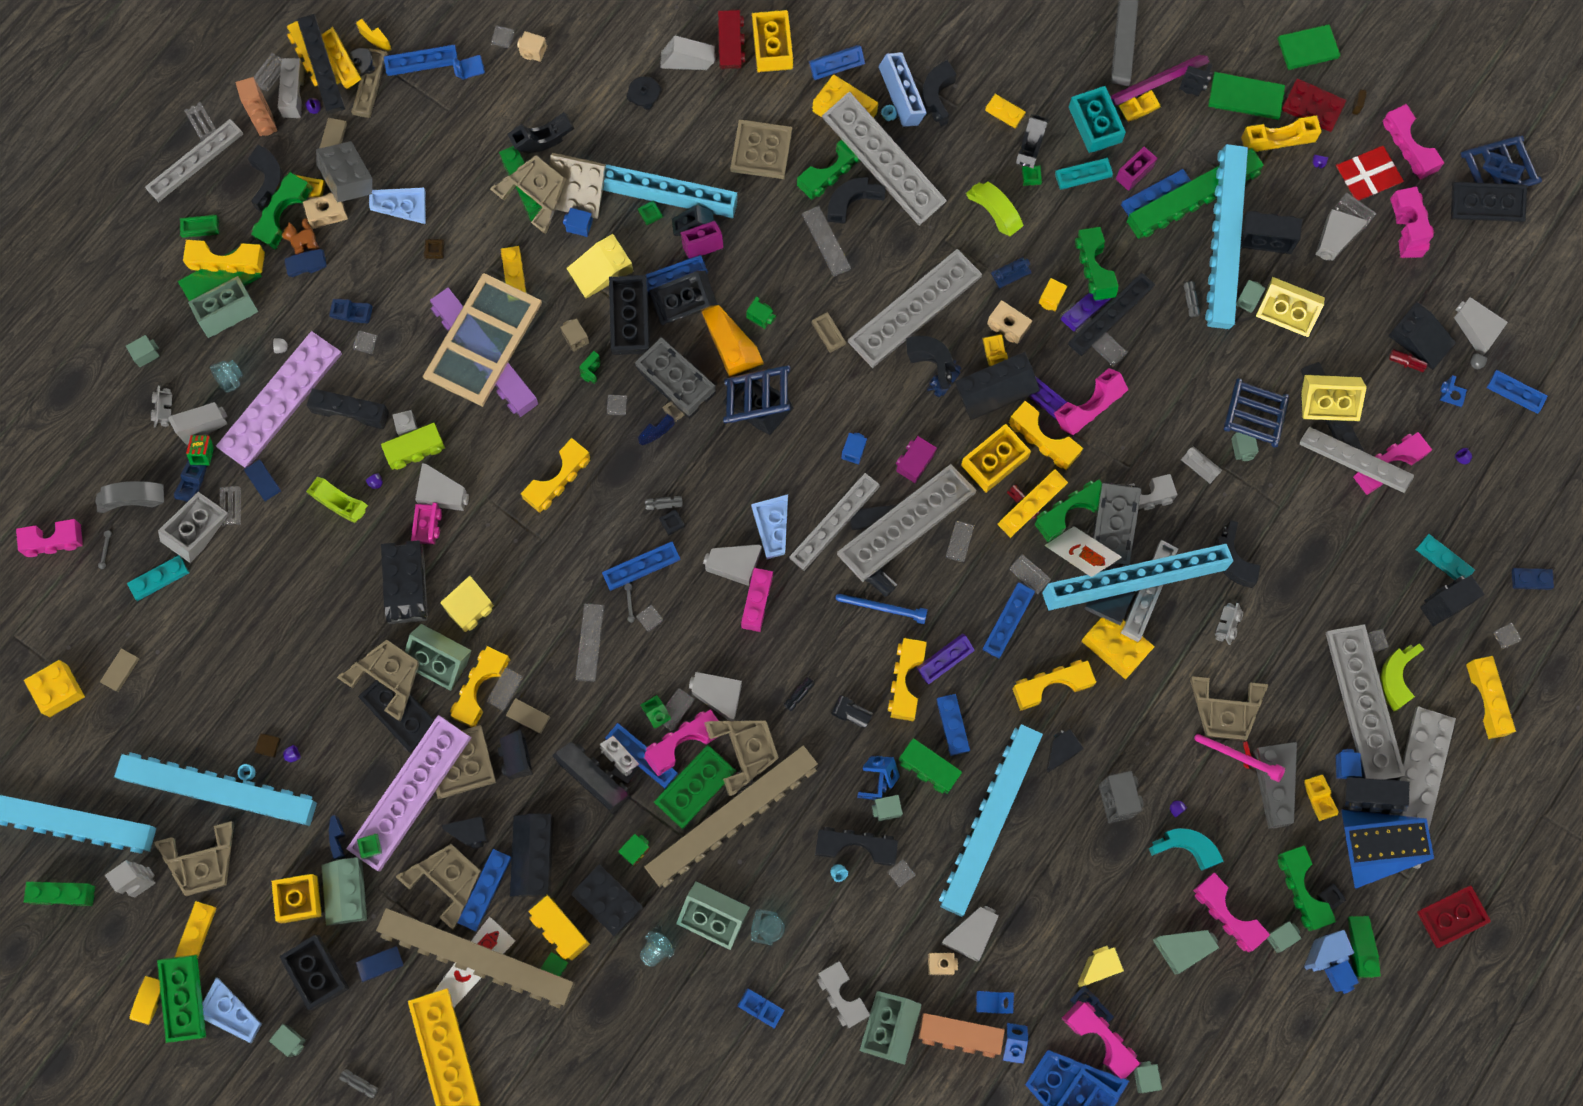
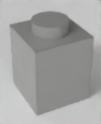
M411 410L393 414L399 437L418 429L415 416Z

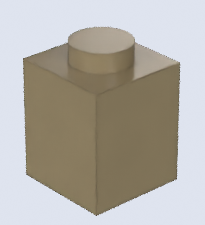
M577 318L566 321L560 327L564 338L573 352L589 344L588 336Z

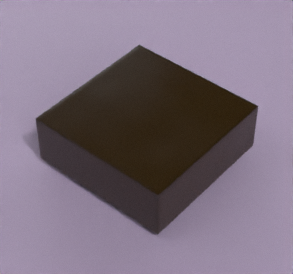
M1360 89L1356 95L1352 114L1358 115L1363 109L1367 93L1365 90Z
M425 239V259H444V239Z
M260 733L254 752L275 758L281 739Z

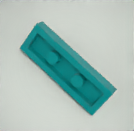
M1108 158L1055 171L1060 190L1110 178L1113 175Z
M1430 534L1415 549L1454 580L1461 576L1467 578L1475 571L1474 568Z
M178 555L128 582L127 585L135 600L139 601L190 572L182 557Z

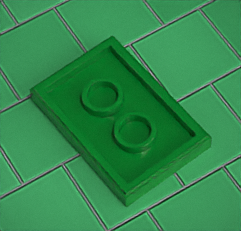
M1330 25L1280 35L1277 39L1288 70L1335 60L1340 57Z

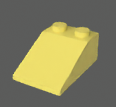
M612 234L597 242L572 263L567 270L584 297L588 298L609 286V277L627 276L633 272V267L630 259Z
M470 576L440 602L448 615L464 632L474 629L478 624L477 621L482 617L488 616L494 606Z

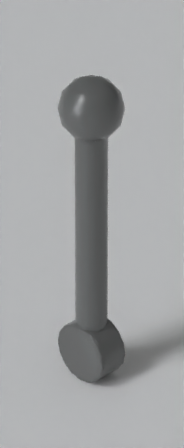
M109 530L104 532L105 542L101 562L98 564L99 569L106 567L105 558L109 539L113 536Z
M627 583L624 586L627 591L629 611L627 620L632 623L635 621L631 601L632 585Z

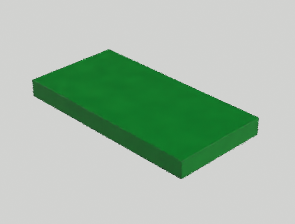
M1214 72L1208 107L1279 120L1285 85Z
M237 249L231 251L230 253H228V254H226V255H224V256H227V255H230V254L234 253ZM200 269L179 280L178 283L188 300L191 301L237 276L243 285L246 286L262 277V275L257 272L255 274H248L242 271L230 273L226 270L213 272L208 269Z
M707 745L654 801V804L683 830L725 785L723 779L734 775L737 771L714 749Z
M197 954L157 960L166 1043L205 1038L206 1031Z

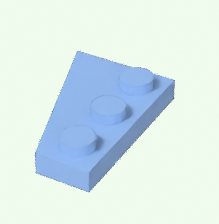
M425 188L372 190V194L369 195V208L372 211L426 224Z
M788 495L751 504L766 559L785 555Z
M216 978L203 1001L204 1020L252 1043L262 1023L219 978Z

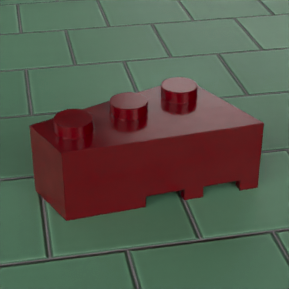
M740 10L718 11L720 69L741 68V63H745V52H741V45H744V34H740V27H744V17L740 16Z

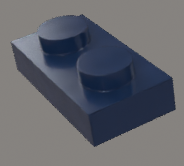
M1514 568L1512 569L1513 588L1551 590L1554 588L1553 569Z

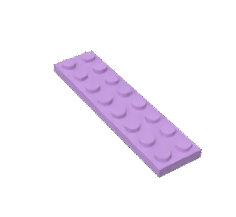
M311 331L216 447L244 468L249 467L310 394L312 388H315L342 355L341 351Z
M438 715L355 835L347 850L361 859L357 839L378 834L382 854L361 860L380 872L472 737Z

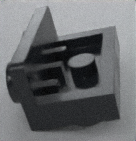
M1208 64L1206 71L1188 65L1179 89L1187 94L1199 97L1201 91L1206 90L1213 74L1210 71L1212 64Z

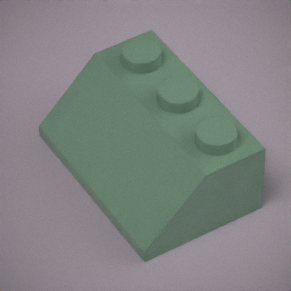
M238 276L188 302L199 325L208 338L258 312Z
M420 624L409 635L404 652L420 662L417 670L418 674L451 691L467 666L472 650Z
M357 857L323 864L322 878L326 926L367 920L362 860Z
M695 881L686 897L676 924L731 950L750 907Z
M877 991L860 1051L905 1065L922 1004L907 998Z

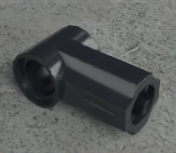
M881 569L865 580L873 585L884 597L889 596L897 587V584Z
M839 695L831 711L833 716L844 721L848 720L866 729L873 715L872 712L856 705L854 701L842 695Z

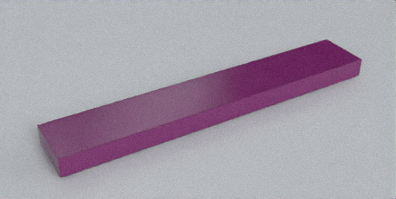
M1198 55L1111 95L1110 98L1113 105H1119L1184 75L1188 65L1199 68L1208 64V56Z

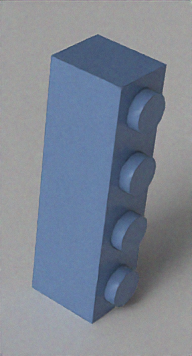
M903 53L886 54L879 65V69L902 127L919 125L927 112Z

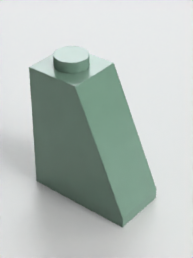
M1208 930L1165 935L1153 939L1175 975L1219 948L1217 938L1212 932L1209 933Z

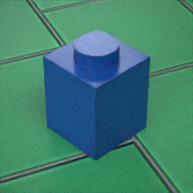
M570 208L569 213L565 214L563 220L566 231L588 237L593 222L592 214Z
M849 433L841 459L859 465L866 447L867 438H864L860 433Z
M1343 749L1342 752L1336 755V779L1362 777L1361 753H1354L1353 749Z
M1348 960L1324 969L1335 992L1342 991L1345 994L1354 990L1353 985L1359 983Z

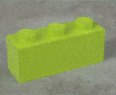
M435 423L381 444L392 470L402 469L410 462H419L425 456L430 454L436 455L442 449H445Z

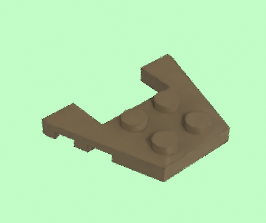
M535 156L519 167L516 172L506 176L502 182L492 186L490 190L505 200L515 186L520 188L542 206V209L531 223L546 234L566 179L541 158Z
M386 640L337 678L351 688H354L365 672L396 693L384 711L401 721L420 662Z
M1192 676L1190 682L1206 737L1246 741L1263 701L1264 694L1267 691L1268 684L1250 682L1248 686V702L1209 698L1210 678Z
M766 721L704 722L709 739L729 733L742 772L723 779L729 796L734 795L740 788L748 784L751 779L779 758Z
M231 821L214 826L217 847L178 857L175 838L173 837L154 842L184 896L227 885L234 822Z
M450 844L426 860L398 874L396 878L408 889H411L424 874L453 900V903L439 918L454 930L481 871Z

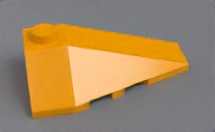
M719 305L702 311L729 377L764 364L757 346Z

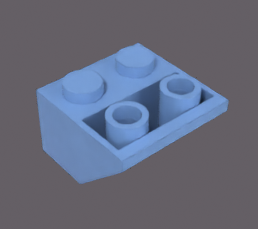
M1345 931L1334 932L1315 939L1305 962V969H1313L1314 972L1330 967V962L1333 965L1349 960L1348 955L1354 954Z

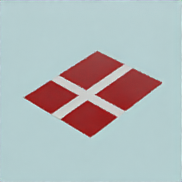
M1384 146L1336 165L1356 202L1404 182Z

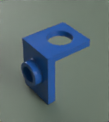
M480 55L461 61L452 58L455 75L461 79L485 73Z
M1452 375L1441 386L1440 392L1442 394L1440 400L1462 407L1467 390L1454 386L1456 376ZM1452 391L1459 392V400L1451 398L1450 394Z
M870 756L863 766L864 771L884 772L889 788H892L900 777L894 757ZM893 769L894 776H893V779L891 780L890 773H891V770Z
M884 772L879 773L877 794L858 792L857 798L872 800L882 798V792L886 793L887 781L883 780Z
M977 991L976 1012L1013 1014L1014 993ZM1007 997L1009 1003L1008 1007L1005 1009L1004 999Z
M1007 1023V1041L1003 1060L1024 1063L1028 1044L1027 1026ZM1012 1030H1020L1023 1034L1016 1035Z

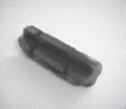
M1193 281L1186 282L1184 289L1189 316L1197 317L1200 314V310L1197 306L1199 304L1196 291L1194 290L1196 289L1195 283Z
M681 496L645 500L646 510L672 508V506L682 507L683 505Z
M343 1070L339 1077L340 1080L345 1083L348 1082V1085L362 1093L365 1092V1095L374 1098L378 1092L376 1086L369 1085V1082L357 1075H352L353 1073L349 1070Z

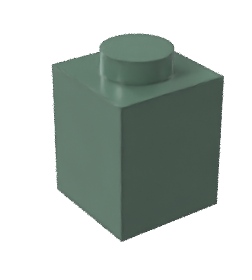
M1248 280L1236 302V306L1252 313L1265 288L1256 281Z
M146 335L126 345L127 350L139 367L160 357L156 351L159 349L154 339L150 340Z
M1239 432L1235 433L1231 438L1236 460L1250 461L1259 452L1256 438Z
M899 795L875 799V805H872L873 816L878 818V822L899 818L903 815Z
M1290 921L1269 933L1270 936L1267 938L1276 953L1284 951L1301 939L1298 927L1294 923L1291 924Z
M285 1024L269 1040L287 1057L297 1056L303 1050V1043L306 1041L290 1026Z
M1151 1061L1140 1062L1139 1067L1134 1069L1138 1093L1162 1090L1157 1064L1151 1065Z

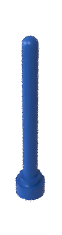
M836 595V600L839 602L911 617L917 623L925 624L928 609L911 610L848 595Z

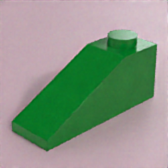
M1349 916L1350 945L1354 954H1351L1352 970L1356 978L1380 977L1379 955L1369 916Z

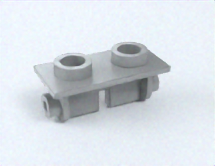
M158 386L156 392L152 393V403H155V410L152 409L151 421H154V427L157 426V423L167 427L170 423L168 417L171 416V409H164V406L171 407L172 393L170 389L160 391V386Z
M1194 446L1181 459L1210 484L1222 471Z
M1227 603L1224 606L1220 619L1227 621V623L1219 622L1215 633L1216 640L1223 641L1226 639L1229 645H1231L1232 639L1235 640L1237 636V623L1241 622L1243 617V611L1239 603H1236V607L1231 603Z
M614 736L600 743L602 754H605L611 762H616L614 765L622 775L629 776L632 773V769L639 765Z

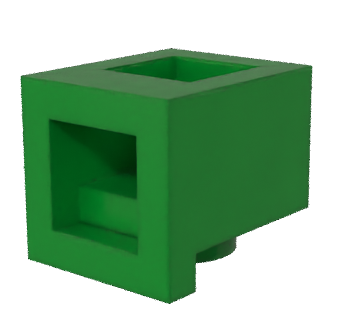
M758 297L754 299L746 311L747 319L764 329L768 325H772L776 319L772 308L765 303L761 304Z

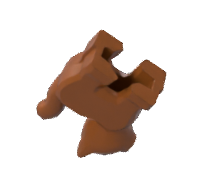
M307 219L302 220V225L305 229L297 233L296 228L288 222V226L282 233L283 239L291 242L292 247L295 249V255L304 253L305 247L310 248L311 251L320 250L316 242L315 233L308 224Z

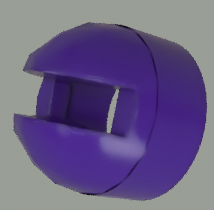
M314 97L306 101L307 110L312 114L318 113L321 110L320 101ZM313 102H314V104H315V106H316V107H314V108H312V105H311V103H313Z
M1313 156L1315 168L1319 166L1321 169L1326 166L1328 157Z
M1463 448L1455 454V459L1460 464L1466 465L1472 460V454L1468 448Z
M379 473L365 480L368 486L373 489L380 488L383 483Z
M294 745L284 750L283 755L287 762H295L301 758L298 749Z
M1178 800L1170 805V811L1175 818L1187 809L1186 805Z

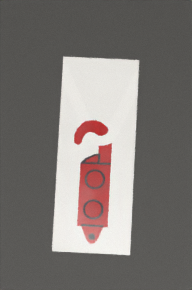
M1072 527L1045 545L1090 577H1093L1121 558L1120 555L1076 527Z
M489 916L471 942L504 954L515 940ZM454 963L434 990V992L448 988L453 1007L481 979V977L473 974L475 970L468 967L466 971L455 967L456 963Z

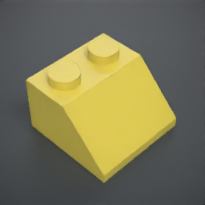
M1108 946L1093 951L1094 955L1088 958L1078 981L1079 987L1123 972L1115 948L1109 949Z

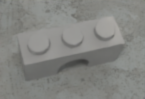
M282 58L278 109L283 118H301L302 100L299 88L304 86L305 69L300 59Z
M1171 474L1152 478L1149 483L1151 494L1140 495L1138 510L1143 508L1144 510H1150L1158 504L1165 506L1173 503L1177 492Z
M127 860L105 875L115 892L123 894L126 891L132 897H137L155 884L153 880L154 874L149 867H144Z
M840 961L818 973L820 978L817 979V982L821 989H826L830 995L827 997V1000L832 1008L836 1007L840 1014L837 1017L843 1027L846 1025L849 1029L870 1016L861 998L852 1002H847L841 998L839 993L840 986L847 982L849 977Z

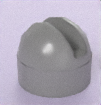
M274 338V353H283L287 350L288 344L284 339Z

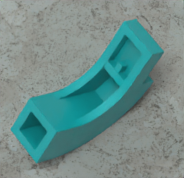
M1190 829L1167 831L1164 833L1166 841L1164 838L1152 842L1154 846L1149 848L1152 856L1170 848H1184L1194 855L1201 871L1223 862L1213 842L1203 834Z

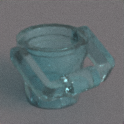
M233 360L229 362L221 361L209 367L215 380L226 393L240 386L238 379L243 375Z
M767 910L756 911L751 928V940L753 942L772 945L773 942L780 940L785 932V926L783 921L777 917L778 913ZM762 913H763V914L770 915V916L764 917V918L761 920V914H762ZM758 932L764 940L757 939Z
M650 931L645 937L648 940L640 953V958L646 965L654 967L663 958H671L675 950L672 948V944L667 937Z

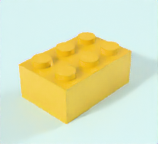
M788 10L752 13L757 72L793 69Z
M833 75L813 100V112L822 117L849 91L873 118L877 114L878 102L836 75Z
M1005 424L964 457L961 466L987 493L1026 461L1031 451Z
M1101 617L1081 642L1126 680L1154 646L1143 636L1137 642L1121 634L1125 624L1124 620L1121 625H1118Z
M548 895L528 911L532 915L529 918L532 923L539 929L542 927L545 930L542 933L543 936L551 944L556 943L558 947L555 950L565 960L567 958L573 960L590 945Z

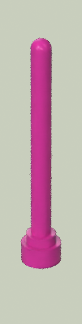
M1196 734L1194 737L1195 741L1268 773L1270 779L1276 782H1280L1284 775L1285 768L1278 764L1270 766L1201 734Z

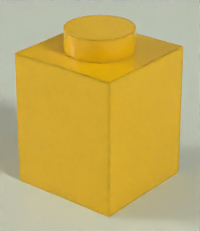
M1051 278L1040 298L1039 304L1047 310L1056 311L1067 286Z

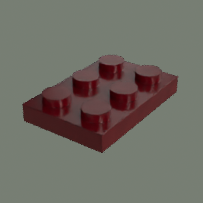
M1297 78L1282 111L1298 118L1317 116L1320 128L1331 132L1346 100Z
M1471 885L1417 911L1436 948H1440L1491 922Z

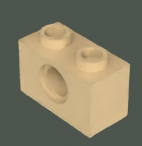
M332 193L319 198L313 197L303 202L307 219L312 229L348 219L343 201L337 203ZM329 207L327 210L322 211L323 208Z
M1001 300L989 316L987 324L993 331L1003 334L1008 341L1018 344L1029 330L1032 320ZM1009 321L1013 325L1007 326L1004 322Z

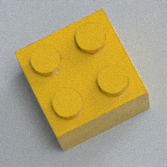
M61 660L24 680L40 712L48 717L57 714L85 697L69 666Z
M309 874L272 881L276 922L287 923L322 917L318 876Z

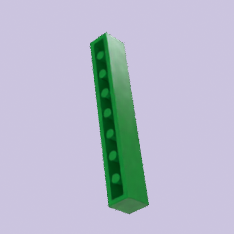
M1253 148L1247 151L1245 182L1250 178L1253 180L1260 176L1264 166ZM1220 166L1132 212L1128 217L1127 223L1138 239L1143 236L1145 238L1149 237L1154 233V230L1158 228L1163 229L1171 221H1178L1183 218L1189 211L1191 213L1195 212L1202 204L1213 202L1215 197H1217L1215 196V189L1219 179L1216 178V173Z

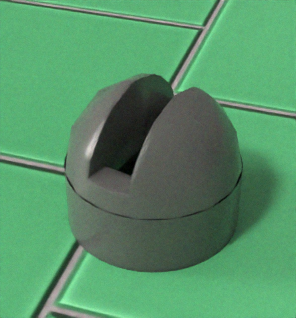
M1473 354L1470 363L1474 369H1481L1485 366L1488 359L1480 354Z

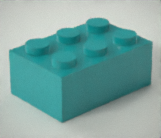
M1105 86L1071 98L1069 110L1088 153L1122 143L1126 131Z

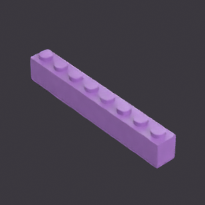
M446 288L430 300L433 306L430 309L436 317L440 316L443 319L441 323L449 331L463 305L451 290ZM469 314L454 340L458 344L462 343L465 349L497 363L502 354ZM475 362L474 364L480 372L484 371L487 375L485 378L488 380L493 370ZM507 363L495 384L498 389L496 392L502 400L506 399L509 402L507 406L513 414L517 413L521 417L537 406L538 401L510 364Z

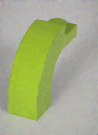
M979 182L966 192L968 199L981 204L987 209L995 220L1000 232L1012 236L1024 226L1010 200L990 182L985 184Z
M316 477L306 491L324 506L354 523L365 514V509L368 506L363 501L346 495L327 480Z
M1420 643L1415 647L1409 645L1403 651L1399 648L1386 659L1381 669L1380 682L1386 702L1393 711L1401 708L1415 697L1404 683L1403 669L1407 662L1424 650Z

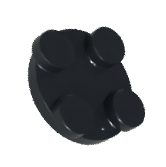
M358 48L348 54L360 77L366 73L371 74L374 72L375 66L373 65L372 52L369 49Z
M638 77L629 85L627 100L638 106H643L645 110H650L662 93V88L650 77Z

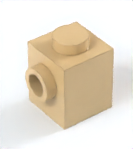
M524 32L523 37H520L517 47L519 48L520 55L525 59L541 62L547 45L545 37Z
M954 953L928 954V975H954V970H958V958H954Z

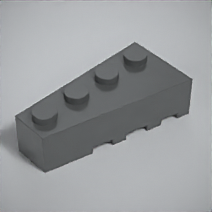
M1297 742L1258 747L1253 751L1255 759L1270 766L1278 764L1285 768L1280 782L1270 779L1268 773L1256 768L1268 829L1286 827L1294 823Z

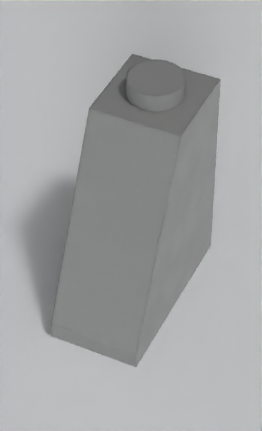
M674 36L661 52V68L707 70L715 63V46Z
M1332 209L1327 216L1315 255L1320 256L1324 260H1334L1362 231L1367 220Z
M1471 297L1466 302L1462 301L1456 308L1458 313L1454 317L1477 353L1482 356L1489 350L1508 323Z
M215 402L168 417L175 433L186 445L189 444L190 435L206 436L228 424L225 419L227 417L223 407L219 408Z
M422 463L416 502L422 505L437 503L440 508L464 511V507L468 505L469 494H467L465 488L429 465Z
M749 545L713 548L710 554H706L703 564L707 572L749 586L753 570L756 568L762 552V546Z
M695 672V677H691L689 683L692 695L727 720L735 721L742 681Z
M980 907L943 939L941 945L978 962L998 919V915L990 907Z

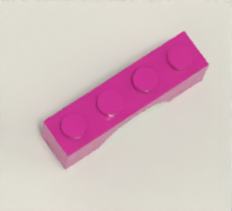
M1407 104L1388 112L1383 123L1385 129L1392 135L1394 143L1401 149L1403 157L1410 163L1412 171L1421 180L1439 171L1444 161L1435 148L1422 147L1413 140L1410 129L1416 118Z
M1108 368L1095 379V391L1085 404L1075 406L1067 402L1058 409L1054 415L1061 429L1071 435L1078 433L1081 428L1094 420L1109 405L1122 397L1128 391V388L1120 372Z
M1417 432L1413 436L1411 434L1401 439L1402 443L1398 446L1396 443L1386 449V454L1382 455L1380 453L1375 457L1387 463L1404 461L1412 466L1427 456L1432 449L1420 433ZM1360 472L1353 477L1366 495L1384 484Z
M711 710L706 713L704 711L700 712L695 716V720L690 723L688 721L683 723L674 734L670 732L662 738L663 741L660 743H653L647 747L644 758L657 776H660L674 766V751L683 741L699 740L707 745L716 739H709L704 724L707 721H718Z
M1216 873L1209 875L1193 890L1196 893V899L1201 904L1205 903L1211 916L1223 923V929L1238 940L1236 943L1243 951H1253L1270 934L1257 919L1253 921H1240L1234 918L1229 913L1225 903L1228 887Z
M1078 1001L1062 1019L1076 1034L1097 1033L1101 1036L1106 1046L1103 1064L1114 1076L1125 1079L1140 1064L1136 1059L1137 1054L1130 1047L1126 1048L1122 1044L1123 1039L1116 1032L1112 1033L1108 1029L1110 1025L1102 1017L1098 1018L1094 1014L1096 1010L1091 1004Z

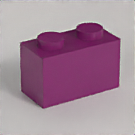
M1143 147L1119 169L1116 180L1130 191L1154 168L1157 157L1146 147Z
M715 221L681 232L683 249L689 259L723 248L722 233Z
M917 436L915 441L911 440L906 447L907 453L904 456L901 455L896 462V465H898L896 472L914 483L917 482L937 450V447Z

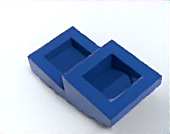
M748 988L737 1007L773 1028L776 1027L785 1011Z

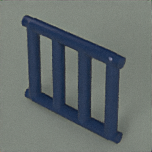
M1523 135L1461 152V157L1466 159L1475 183H1484L1473 156L1482 154L1486 161L1490 153L1489 151L1499 149L1500 154L1508 157L1507 161L1513 163L1506 147L1515 144L1530 179L1523 181L1519 180L1518 184L1527 185L1528 187L1542 182V178L1537 176L1525 149ZM1491 174L1495 184H1503L1500 178Z
M782 366L725 379L724 382L727 385L726 417L723 418L724 423L789 411L791 409L788 404V372L791 370L790 366ZM780 375V405L770 407V377ZM762 378V409L752 411V380ZM745 382L744 412L734 414L735 384Z
M1236 379L1224 430H1233L1271 443L1272 447H1278L1288 407L1289 395L1284 394L1282 396L1243 383L1242 379ZM1243 390L1279 402L1280 407L1278 409L1242 397L1240 392ZM1239 403L1275 415L1277 420L1274 422L1236 409L1237 404ZM1234 416L1274 429L1273 436L1233 423Z

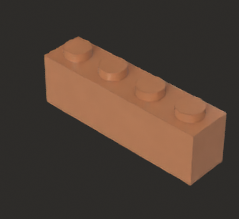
M254 77L235 82L241 102L259 135L267 136L276 132L277 128L273 114Z
M923 1013L918 1039H923V1044L934 1046L935 1042L942 1043V1048L952 1050L955 1049V1046L962 1047V1052L975 1054V1050L982 1051L983 1056L995 1058V1054L1001 1055L1005 1030Z

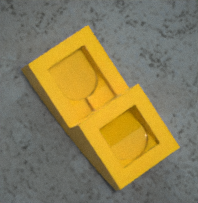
M363 19L356 22L360 33L369 42L383 50H392L388 39L379 28L371 31Z
M1151 90L1137 99L1134 97L1124 102L1119 107L1126 120L1131 121L1160 108V104Z
M1002 334L982 338L989 367L1008 359L1007 353H1005Z
M1323 774L1304 780L1309 799L1318 820L1321 821L1338 815L1339 811L1330 795L1331 790Z
M145 976L136 996L129 1017L130 1020L150 1025L158 1008L157 1002L161 996L160 981L158 979Z

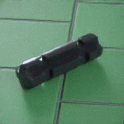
M809 677L802 682L803 685H800L790 697L791 699L784 703L785 708L789 711H793L796 704H799L808 693V690H811L814 686V681Z

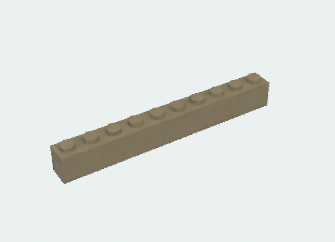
M803 745L644 866L659 888L662 886L666 888L674 882L673 877L677 874L683 875L690 869V864L694 861L698 863L706 857L705 853L710 849L714 851L722 845L721 841L724 838L728 837L730 839L738 832L737 828L741 825L747 826L754 820V815L758 812L763 814L770 808L769 804L774 800L778 802L785 797L784 792L790 788L791 790L797 788L801 784V779L805 776L809 778L817 772L818 763Z
M387 908L376 930L382 933L380 937L392 941L395 938L400 940L399 945L410 949L411 945L419 948L417 952L429 956L430 953L437 955L436 960L446 964L449 960L455 962V967L464 971L468 967L475 970L473 974L485 979V976L488 975L493 977L492 982L501 986L504 983L512 985V990L522 993L523 990L531 993L529 997L541 1001L542 997L550 1000L549 1005L559 1009L561 1005H567L575 985L574 982Z

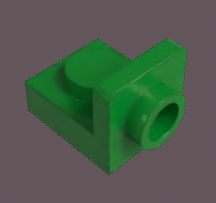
M595 351L579 367L580 376L589 383L591 381L593 384L597 382V379L592 371L595 372L601 364L600 355Z
M657 695L640 705L654 728L671 720L664 704Z

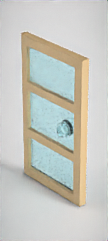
M483 273L425 371L423 378L483 407L540 308L542 301Z

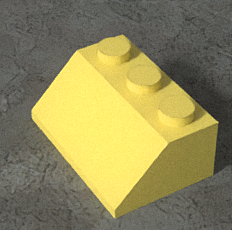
M1272 277L1256 317L1308 337L1324 306L1325 297Z
M1305 375L1302 388L1303 419L1360 421L1366 392L1364 381L1361 377Z

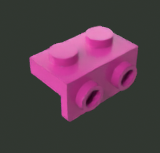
M437 503L432 505H415L411 541L420 540L423 544H435L440 534V528L437 527L438 520L442 518V509H440Z

